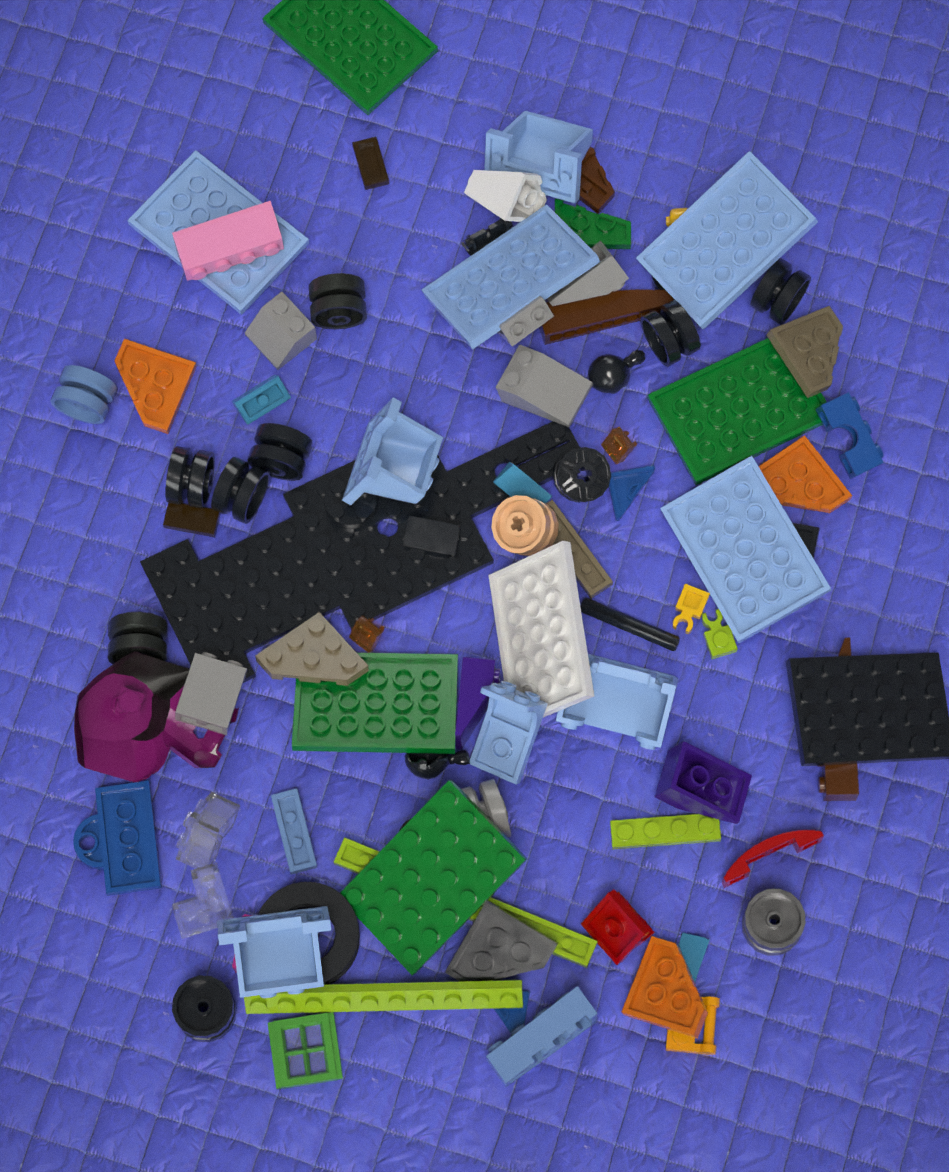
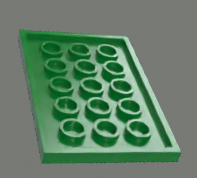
M282 0L262 18L263 23L367 115L374 111L438 52L437 45L385 0Z
M769 338L656 390L647 396L649 403L695 485L721 474L750 456L754 458L823 425L815 409L827 403L822 393L807 398Z
M356 652L366 662L369 671L348 686L337 685L336 682L321 681V683L301 682L296 678L292 751L455 754L458 654Z
M448 780L340 894L349 902L357 918L411 975H415L528 858L452 780Z

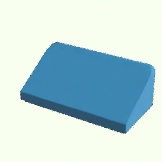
M273 375L231 402L246 424L249 425L289 400L291 396L279 376Z
M511 462L505 466L493 481L510 497L515 495L528 496L547 503L552 495Z
M682 933L678 946L695 982L710 939Z

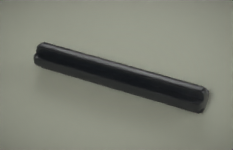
M584 598L581 603V612L671 651H675L679 645L680 638L676 635L589 598Z

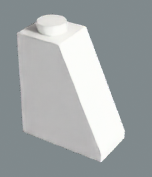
M473 170L464 191L466 195L505 221L521 222L545 206L547 201L546 195L541 191L540 187L542 184L541 176L535 173Z

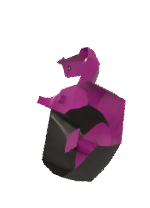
M133 652L121 658L97 675L78 694L76 700L74 733L78 763L86 769L131 782L142 781L158 772L166 761L169 749L194 768H215L222 756L218 749L225 735L207 730L204 738L198 739L193 732L196 726L175 720V712L190 669L138 652ZM239 708L234 709L230 724L236 722Z

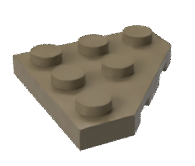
M830 306L770 329L767 333V337L807 398L828 390L832 384V372L836 364L839 349L838 342L842 334L843 325Z
M320 612L255 655L257 663L272 679L283 680V677L297 678L301 682L321 683V681L336 682L337 685L348 686L369 671L366 662Z

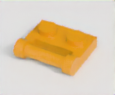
M701 997L708 1012L704 1021L703 1044H696L694 1037L667 1029L665 1051L716 1055L717 1046L714 1045L716 1010L720 1007V998Z

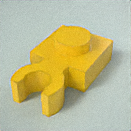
M685 584L675 607V610L681 612V614L674 618L673 629L676 630L678 623L685 622L688 625L686 634L689 635L693 629L692 617L700 620L710 593Z

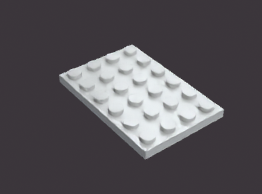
M561 541L490 574L489 582L504 681L516 685V690L520 692L530 691L541 696L540 700L548 703L543 717L594 697L571 543Z

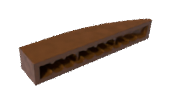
M636 289L612 291L607 295L556 306L546 302L554 317L539 328L544 345L638 322L642 316L655 310L660 314V307L675 299L666 290Z
M850 638L844 639L838 656H851ZM857 764L817 766L822 767V777H818V792L823 793V801L857 800L859 795Z

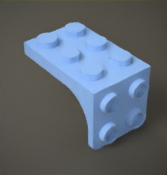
M501 681L498 684L491 683V685L483 686L480 690V693L489 697V704L470 758V765L513 784H519L548 703L541 701V696L530 691L520 692L516 690V685Z

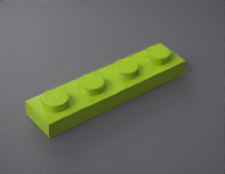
M700 814L610 821L612 850L721 842L719 819Z

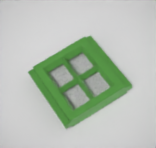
M334 1012L268 1022L276 1089L343 1079Z

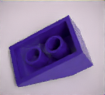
M463 657L455 731L457 750H462L488 709L489 697L480 693L481 688L491 685V683H500V669H495V660Z
M683 741L667 752L655 798L680 810L738 824L752 775Z

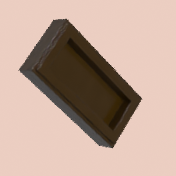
M377 137L352 142L365 190L388 185L389 178Z
M168 503L163 527L215 537L221 513L211 508L201 509L184 503L181 505Z

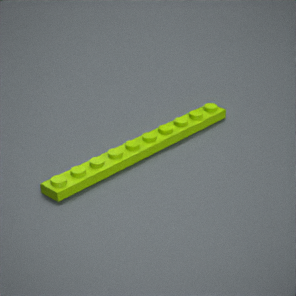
M344 837L335 857L334 865L359 874L379 851ZM490 897L488 901L558 942L553 955L582 967H588L597 945L596 940ZM482 907L469 919L470 921H475Z
M522 980L324 985V987L304 989V992L300 994H288L287 991L279 992L271 998H261L260 995L244 997L246 1014L523 1008Z

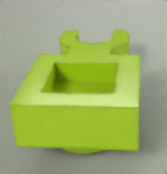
M719 609L715 611L717 618L715 621H709L706 613L702 614V624L710 630L704 632L703 636L711 659L736 653L738 650L730 627L728 625L721 626L722 614Z

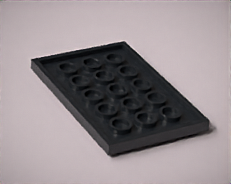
M939 653L789 658L786 661L801 766L949 759V713Z

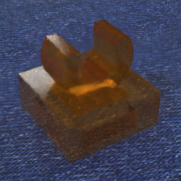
M620 427L612 429L601 444L615 464L623 462L637 445L636 441L632 443L627 437L629 432L623 431Z
M361 616L356 621L349 638L366 652L370 653L376 648L385 627L381 626L378 628L372 623L373 618L366 619L364 616Z

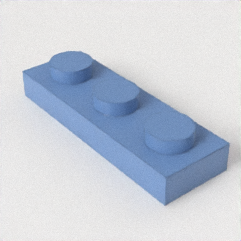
M297 788L271 795L291 875L317 868Z

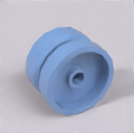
M75 365L65 366L59 378L61 386L56 387L50 400L52 406L73 419L90 424H102L109 411L107 403L113 401L117 391L116 385L109 378L91 369Z

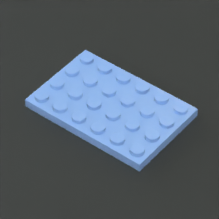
M195 150L127 221L133 229L182 267L174 243L173 232L262 204V202ZM276 213V220L283 240V250H280L273 256L265 255L256 258L248 264L240 263L231 266L229 270L224 272L216 271L207 274L204 278L198 280L241 315L309 245L307 237Z
M749 151L636 259L682 305L692 319L702 329H705L815 226L818 220Z
M546 204L423 288L422 292L426 299L473 350L501 330L499 328L500 324L534 299L541 296L546 300L600 263L597 254Z
M752 456L660 508L738 643L743 642L832 591Z

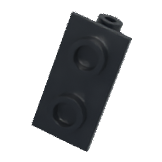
M500 218L497 222L489 225L488 229L485 230L483 228L472 235H467V239L463 240L461 244L468 254L472 256L510 230L511 226H513L512 222Z

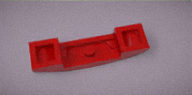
M791 831L773 836L756 844L733 863L723 878V887L726 888L749 877L751 871L748 867L749 864L791 844L796 853H799L822 842L824 837L822 831Z

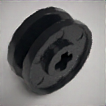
M588 447L570 449L563 453L556 461L553 469V481L559 494L567 500L578 503L594 501L602 496L609 487L611 479L610 465L604 455ZM579 469L586 471L587 476L583 477L584 480L577 478V473H580Z

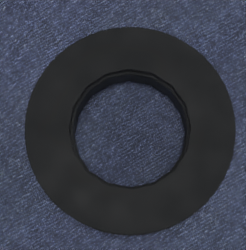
M299 882L287 885L267 899L258 915L327 906L330 920L335 929V939L327 955L321 958L324 985L332 984L349 970L358 953L360 931L355 912L344 896L327 885L316 882Z

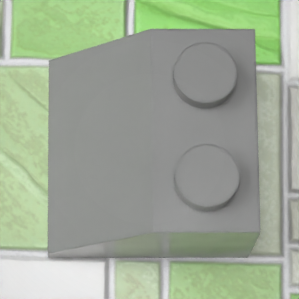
M280 292L260 309L245 331L247 338L277 370L317 340L315 326L283 292Z

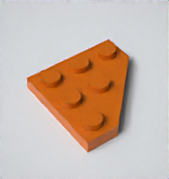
M124 339L114 361L145 427L169 434L196 370V362Z
M805 435L758 466L782 506L831 513L852 498V494Z
M651 936L621 1013L625 1016L698 1039L708 1012L680 947L676 943Z

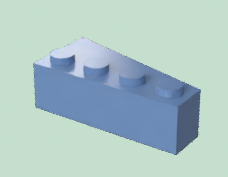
M578 986L555 1001L556 1003L548 1009L545 1008L533 1017L534 1020L526 1026L523 1024L512 1031L510 1034L512 1037L504 1043L498 1041L488 1049L489 1054L486 1056V1061L505 1087L512 1084L596 1023L597 1012Z

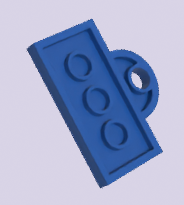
M149 780L95 788L98 814L82 821L74 834L73 845L79 859L90 868L104 869L107 896L162 888ZM86 837L95 839V845L91 850H83L80 847L81 841Z

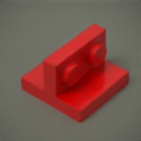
M615 889L610 891L581 923L584 929L597 941L598 945L616 965L623 962L636 947L650 939L655 933L619 891L616 892Z

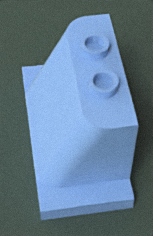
M524 111L503 131L491 128L486 132L485 170L538 174L542 179L541 191L545 195L576 203L580 197L582 160L591 146L593 129Z
M394 397L368 422L342 501L349 505H352L363 493L417 504L425 496L426 491L433 482L431 474L439 463L437 455L443 437L400 413L399 410L402 402Z
M327 906L217 920L219 945H234L240 998L260 995L261 998H271L279 992L288 991V994H300L304 992V989L324 987L317 932L331 931Z

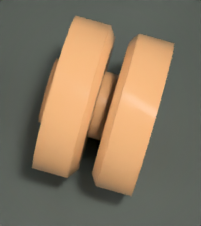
M515 495L505 499L496 508L492 517L491 529L494 539L501 548L522 556H531L554 544L558 536L559 523L556 513L548 504L528 496Z

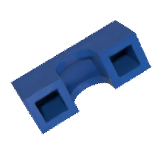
M849 392L815 409L826 432L842 428L850 433L852 446L849 451L839 456L850 479L884 463L882 460L883 452L877 443L874 444L870 436L872 434L870 425L866 420H862L858 412L860 411L859 403L855 397H851Z

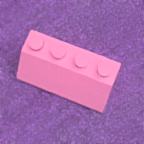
M271 201L172 233L187 281L192 279L200 280L207 274L216 271L224 272L229 270L231 266L240 263L248 264L256 258L265 255L273 256L284 249Z

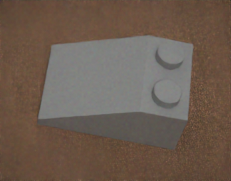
M599 241L591 249L597 254L600 263L548 297L547 300L552 306L607 295L612 291L615 292L621 289L629 278L604 244Z
M519 345L496 385V390L502 402L570 427L593 383L547 355Z

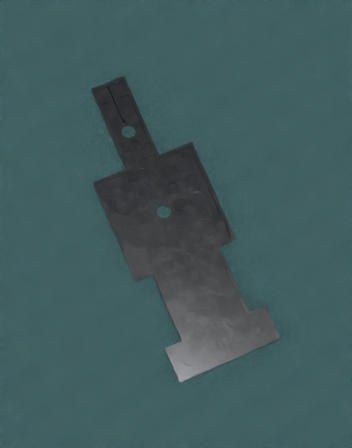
M552 421L449 471H446L439 458V463L431 474L433 482L426 491L425 496L417 504L377 496V509L374 516L359 528L346 529L335 524V521L327 515L324 497L327 489L330 487V483L334 479L351 475L355 463L354 460L284 493L283 498L293 517L200 561H198L189 540L186 539L141 560L140 563L190 666L195 653L202 654L203 652L213 654L217 657V660L228 662V660L241 663L244 668H247L246 678L243 681L245 683L256 677L245 655L246 653L288 634L319 612L324 617L341 609L351 631L493 564L494 560L472 518L500 505L505 499L510 498L507 493L493 483L497 478L495 475L497 466L509 462L515 466L519 465L518 468L541 486L553 480L554 465L559 457L568 450L580 448L569 427ZM347 503L348 508H352V507H353V504H352V505H349V504ZM411 515L459 525L461 532L455 556L403 546L408 516ZM392 519L397 523L398 529L393 536L387 537L378 532V524L382 520Z

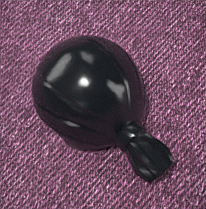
M636 350L624 359L612 354L597 357L591 363L588 371V378L593 383L592 387L603 393L615 394L619 392L629 382L630 368L645 361V353L641 350Z
M466 750L458 751L455 754L406 753L405 763L410 772L415 776L429 780L440 775L448 764H470V758Z

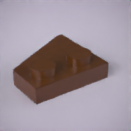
M590 147L582 160L579 200L599 214L614 198L615 191L595 156V150Z

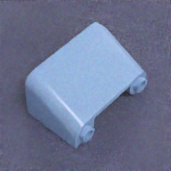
M588 654L594 697L558 711L556 721L561 722V726L564 728L576 730L577 726L586 724L636 737L635 739L640 742L639 746L646 749L655 750V747L661 748L678 678L670 674Z

